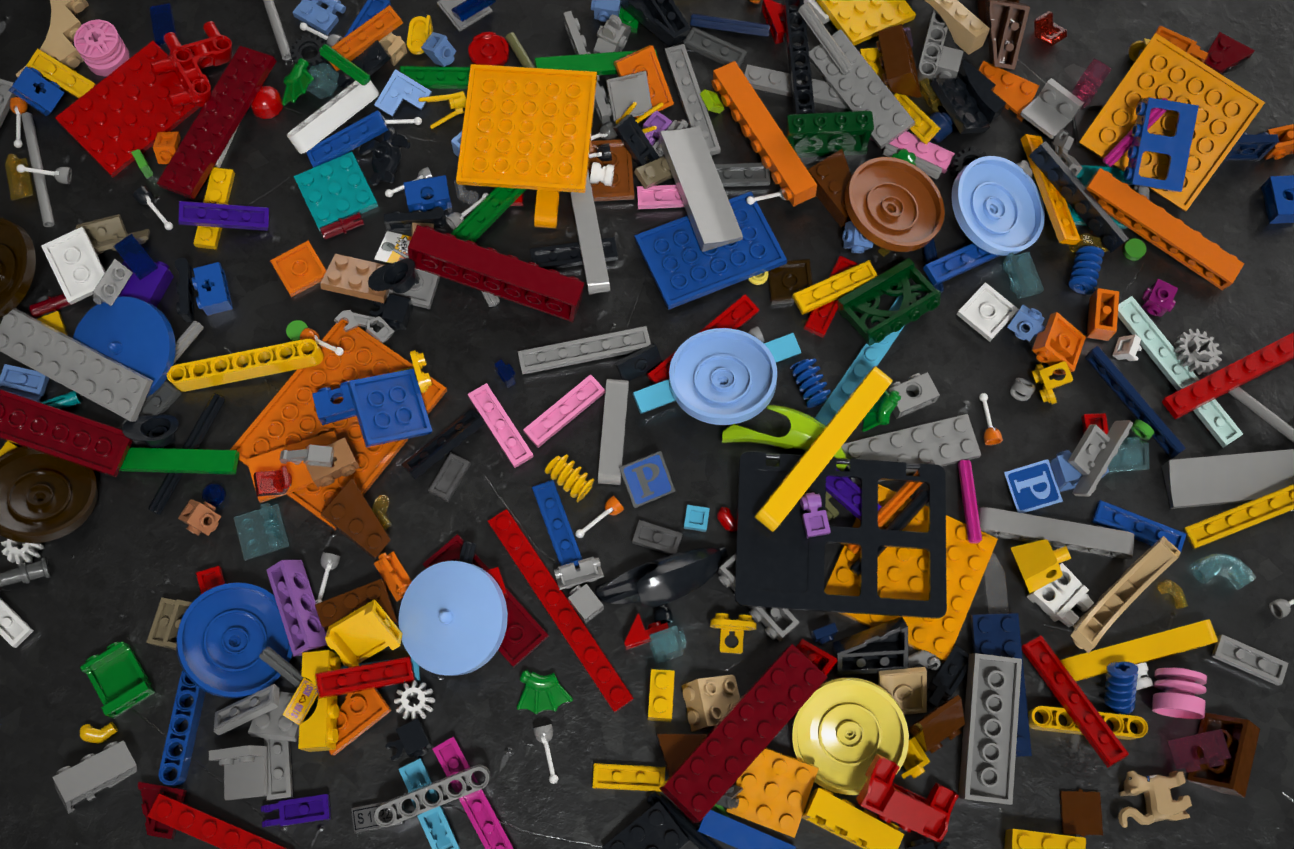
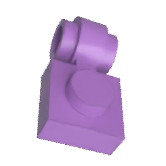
M655 111L643 124V129L652 126L657 127L656 130L645 133L652 146L655 143L653 136L659 139L660 131H666L672 124L670 119L658 111Z
M814 492L804 494L800 498L802 510L809 512L802 515L806 538L830 534L826 510L818 511V508L822 507L820 494H815Z

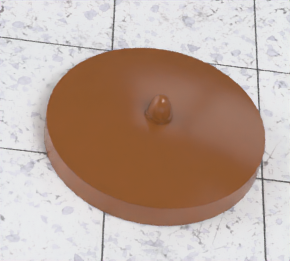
M878 157L868 160L856 169L845 189V206L854 226L869 241L887 250L897 252L918 250L927 245L942 227L945 209L940 191L924 171L905 160L893 157Z

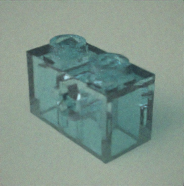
M677 626L649 635V645L656 664L683 655L687 642L683 631H678Z

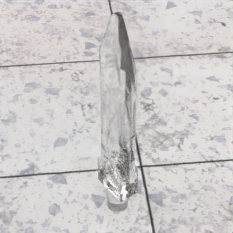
M992 553L984 572L988 614H1009L1005 571L997 556Z

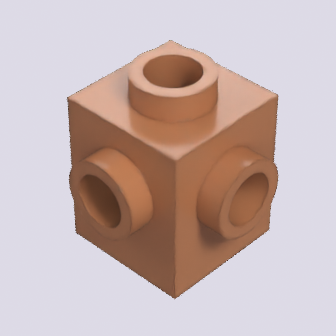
M190 499L178 519L188 525L186 529L199 536L200 533L209 536L218 527L221 516L215 513L216 508L205 501L201 504Z

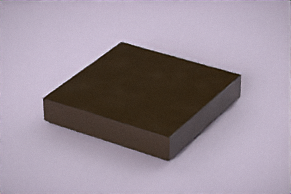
M810 259L787 261V264L768 271L771 304L795 303L792 295L813 285Z

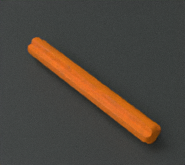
M906 482L878 512L879 528L888 521L922 483ZM847 545V548L853 554L860 550L858 545Z

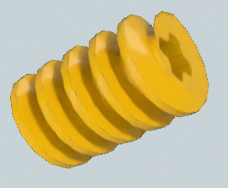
M567 454L563 457L558 455L550 461L544 472L546 474L551 473L550 478L553 480L558 479L557 484L559 486L564 485L563 490L566 492L571 491L570 496L572 498L577 497L576 502H579L591 490L595 480L592 478L586 481L587 472L580 475V466L573 469L574 460L566 463L569 456Z

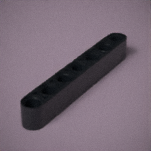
M785 0L783 13L793 113L814 114L815 106L806 21L798 12L799 8L804 4V0ZM790 5H795L797 8H792ZM791 24H798L799 27H794ZM793 43H800L801 46H795ZM795 62H802L803 65H797ZM797 81H804L806 84L800 85ZM799 100H805V101H807L808 103H807V104H801V103L799 102Z

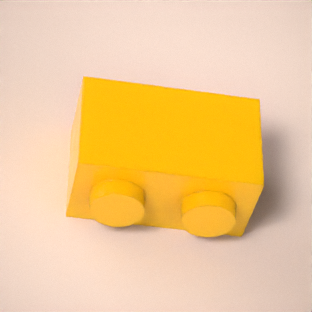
M651 669L648 720L671 722L675 671Z

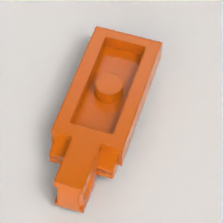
M1159 26L1155 33L1202 63L1207 59L1208 53L1201 50L1196 41L1163 26Z

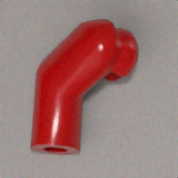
M727 507L720 508L717 514L720 524L727 531L737 532V520L730 513V509Z

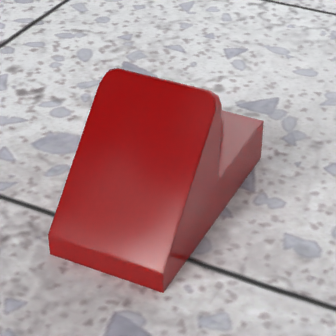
M763 0L761 12L766 23L770 25L772 38L775 44L782 43L785 34L784 5L772 0Z
M638 613L624 642L625 650L670 635L668 624H661V621L648 625V629L645 630Z
M804 639L796 646L825 675L829 673L838 661L834 656Z

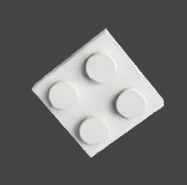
M985 282L956 315L991 342L1019 309Z

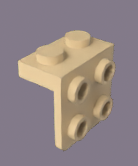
M734 675L701 678L682 685L691 732L716 726L740 699Z

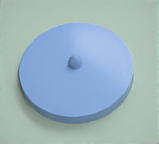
M985 156L968 164L957 175L952 187L953 211L959 226L975 245L991 254L1010 256L1020 253L1036 242L1044 226V204L1036 184L1028 174L1026 175L1021 167L1002 157Z
M730 328L710 329L690 337L677 349L669 369L670 388L678 405L695 419L715 425L737 424L755 417L770 403L777 385V366L767 346L751 334Z
M445 561L434 564L416 576L408 586L401 601L398 623L399 630L403 633V645L410 657L427 671L448 676L471 673L484 666L498 651L507 628V605L503 592L496 580L482 568L460 561Z

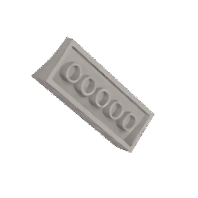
M700 126L660 131V145L701 251H708L742 240V232Z
M1294 449L1169 460L1162 465V471L1170 509L1250 502L1293 485Z
M977 653L969 654L958 798L1013 804L1022 659Z

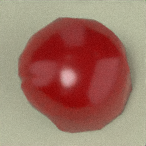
M262 86L250 105L253 113L262 119L273 118L283 109L279 92L271 86Z

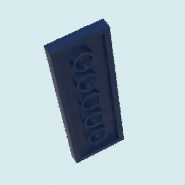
M1018 613L971 615L973 653L1022 659L1016 757L1032 756Z

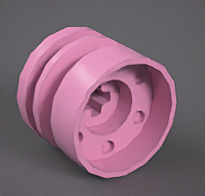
M100 19L91 20L82 24L76 31L74 46L90 71L96 75L106 77L129 59V51L114 25L108 21Z
M1159 668L1155 670L1154 676L1158 680L1154 682V687L1165 692L1153 695V712L1182 719H1202L1205 717L1206 701L1195 696L1206 693L1207 689L1203 686L1207 683V676L1205 674L1185 668Z

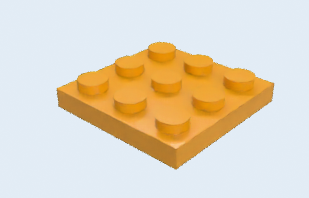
M765 748L737 779L735 785L743 787V790L736 795V798L739 799V804L737 808H727L726 812L795 838L819 767Z

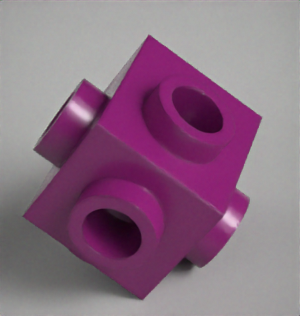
M1157 279L1150 288L1145 290L1142 296L1144 303L1141 308L1153 316L1162 317L1167 311L1171 312L1176 303V300L1173 299L1178 288Z

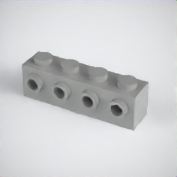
M736 554L719 567L718 570L720 582L726 588L730 586L734 592ZM748 607L751 610L749 613L756 622L761 621L766 627L765 632L773 640L777 639L779 642L800 623L788 609Z

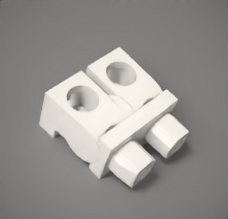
M1061 563L1059 565L1063 574L1062 577L1029 593L1026 597L1032 603H1037L1054 622L1060 620L1067 627H1071L1079 620V617L1071 609L1076 605L1082 612H1085L1094 602L1086 594L1089 589L1082 585L1074 574Z

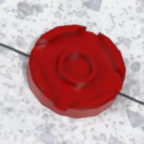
M494 32L478 34L469 44V59L472 64L503 66L508 60V43L504 37H500Z

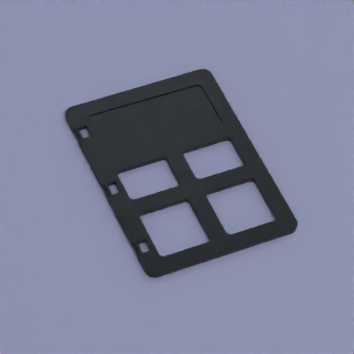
M750 451L744 452L739 459L734 595L738 605L939 619L946 614V480L943 467L935 464H911L906 462L840 459L833 457L804 494L811 492L820 494L822 507L818 508V511L825 510L826 477L860 479L861 526L859 528L829 526L830 534L806 538L802 515L809 512L802 510L800 500L773 532L755 518L757 512L803 455L768 454ZM766 459L779 460V467L766 466ZM836 464L849 465V472L836 471ZM906 469L918 470V476H906ZM879 480L920 482L928 485V532L882 530L878 527ZM826 543L850 544L860 547L859 596L829 595L824 592ZM878 547L924 549L928 551V601L890 599L878 596Z

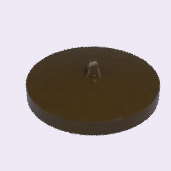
M0 218V318L11 312L23 300L32 283L36 266L35 248L28 233L21 226L3 218Z
M24 446L9 451L0 457L1 536L23 543L52 541L76 530L92 513L98 497L96 477L92 469Z

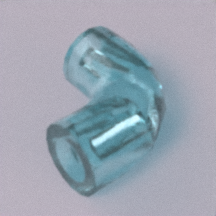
M1209 554L1190 565V571L1193 576L1203 584H1206L1214 577L1223 576L1232 583L1236 590H1239L1256 578V575L1239 558L1228 554Z

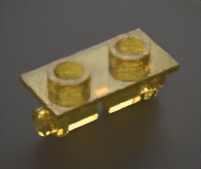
M9 154L5 167L11 200L33 196L29 172L19 173L16 169L19 164L28 167L27 158L19 159L15 154Z

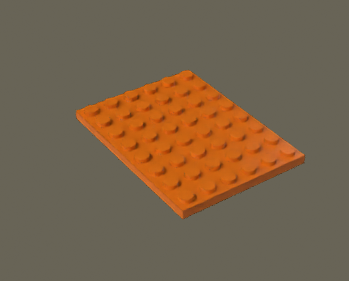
M341 320L338 324L336 323L321 340L336 348H343L344 353L338 356L334 351L318 344L324 354L322 362L316 366L297 369L230 449L237 450L240 453L239 461L248 467L247 459L331 431L336 432L338 440L345 437L360 466L355 469L356 471L353 474L336 478L331 485L325 487L313 485L286 494L335 531L336 528L321 517V513L351 478L364 496L408 439L366 448L357 416L322 425L317 416L312 394L326 387L331 388V390L340 388L339 385L343 382L393 373L413 367V364L360 327L345 332L343 329L348 325L346 320ZM430 377L432 386H428L427 392L421 393L427 415L447 392V388L432 377ZM336 398L334 404H340L344 398Z

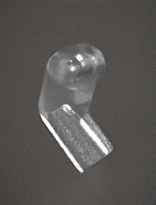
M456 180L454 181L456 195L459 200L469 205L477 202L479 195L476 191H468L465 185H457Z

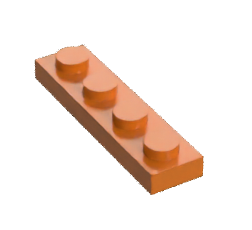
M389 5L331 48L349 61H352L376 40L380 41L402 25L403 22ZM329 62V63L333 66V68L336 70V72H337L338 70H340V69H339L338 67H336L334 64H332L331 62Z

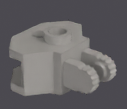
M612 14L605 25H601L597 32L598 39L594 47V54L621 52L627 43L631 27L622 23L618 16Z

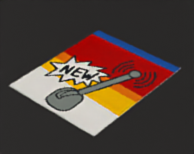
M387 231L374 259L395 263L400 261L399 258H409L408 245L412 237Z

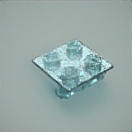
M269 503L260 505L261 509L234 517L244 560L290 547L279 504L270 506Z

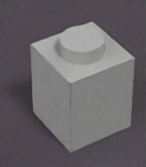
M943 46L934 78H956L964 51Z
M587 584L583 587L578 585L570 591L569 594L571 596L568 597V601L585 624L604 610L603 604Z

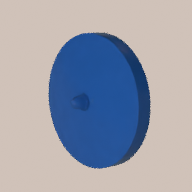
M117 297L112 306L106 302L97 304L81 319L73 335V339L153 380L147 397L162 386L167 379L168 371L174 363L176 343L173 329L168 319L158 308L137 298Z
M247 583L223 584L201 594L185 611L176 636L177 656L188 678L205 692L224 698L250 696L269 687L281 676L259 657L264 648L270 647L287 662H290L293 654L275 596L259 586Z

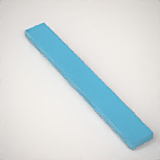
M794 333L764 343L772 353L776 363L802 353ZM670 379L638 390L632 394L640 414L675 402L670 388Z

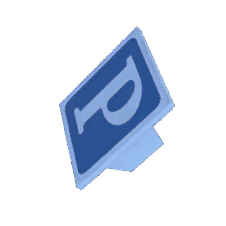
M1048 459L1004 472L1018 513H1027L1063 502Z

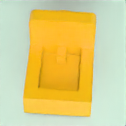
M915 737L909 740L907 755L903 763L906 771L901 774L903 779L910 775L913 779L925 772L923 767L930 763L929 758Z

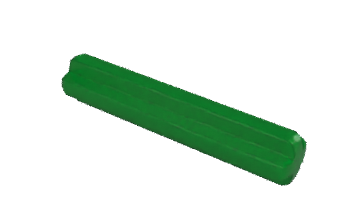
M327 44L320 47L319 52L322 57L358 83L365 86L370 82L369 74Z

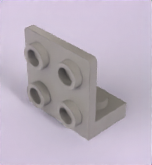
M1051 78L1047 81L1038 97L1025 107L1020 115L1049 138L1053 139L1061 129H1064L1074 119L1084 102Z
M247 745L209 751V761H219V765H224L225 800L267 796V746Z

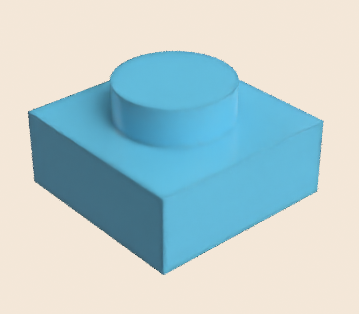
M687 505L684 529L706 532L710 508Z

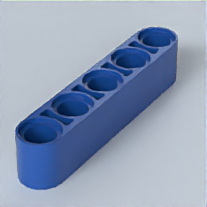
M184 671L180 675L159 769L160 781L170 786H180L187 779L206 693L197 685L191 684ZM193 696V704L186 708V699ZM187 720L188 727L184 732H181L179 729L180 724ZM181 744L183 751L176 757L174 749L177 745ZM176 768L177 777L170 781L169 773L172 769Z

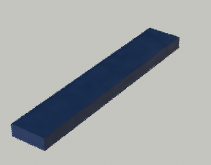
M1099 346L1092 349L1085 357L1086 360L1133 415L1147 423L1154 430L1152 437L1168 456L1173 459L1185 450V446Z

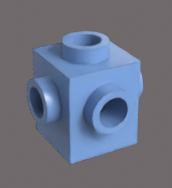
M852 221L845 223V230L842 236L844 241L843 248L851 249L852 253L858 254L873 248L874 243L865 238Z
M1022 305L1007 328L1012 330L1019 339H1026L1030 342L1033 336L1037 337V334L1045 328L1042 325L1045 318L1042 317L1041 312L1034 308L1029 309Z

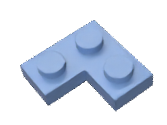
M395 69L374 106L392 117L403 100L422 110L427 101L419 102L418 99L429 97L432 91Z

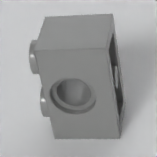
M928 372L922 375L920 373L914 374L908 378V381L902 384L900 381L893 383L888 387L887 391L890 394L891 391L895 390L901 396V400L898 401V405L892 411L896 419L935 403L940 396ZM906 391H913L916 397L908 396Z

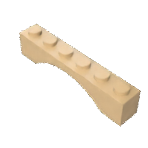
M925 0L939 13L951 32L954 42L968 55L983 47L990 28L958 0Z

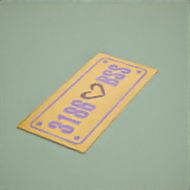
M303 677L282 714L298 725L303 723L318 696L317 689L311 681Z

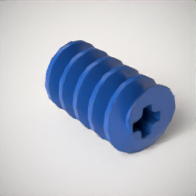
M1083 246L1076 251L1070 276L1071 279L1069 280V287L1073 291L1082 295H1090L1096 291L1094 287L1097 286L1096 279L1099 278L1098 272L1101 270L1100 264H1102V257L1105 253L1101 248Z
M815 358L799 361L790 367L793 370L792 375L797 378L796 384L801 385L799 390L801 393H804L803 399L808 401L806 403L808 408L825 403L828 400L826 396L831 393L830 390H823L827 386V382H819L824 375H816V372L821 368L819 366H812L817 362Z
M1125 661L1110 663L1107 666L1108 673L1106 674V696L1104 697V702L1118 714H1129L1135 709L1138 666Z

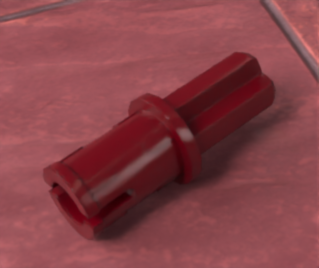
M358 212L344 219L338 218L339 221L321 227L320 230L323 238L329 239L342 233L347 234V231L363 226L364 222L360 219V213Z
M63 293L54 297L49 296V299L31 305L29 310L33 317H38L52 311L56 312L71 304L68 303Z

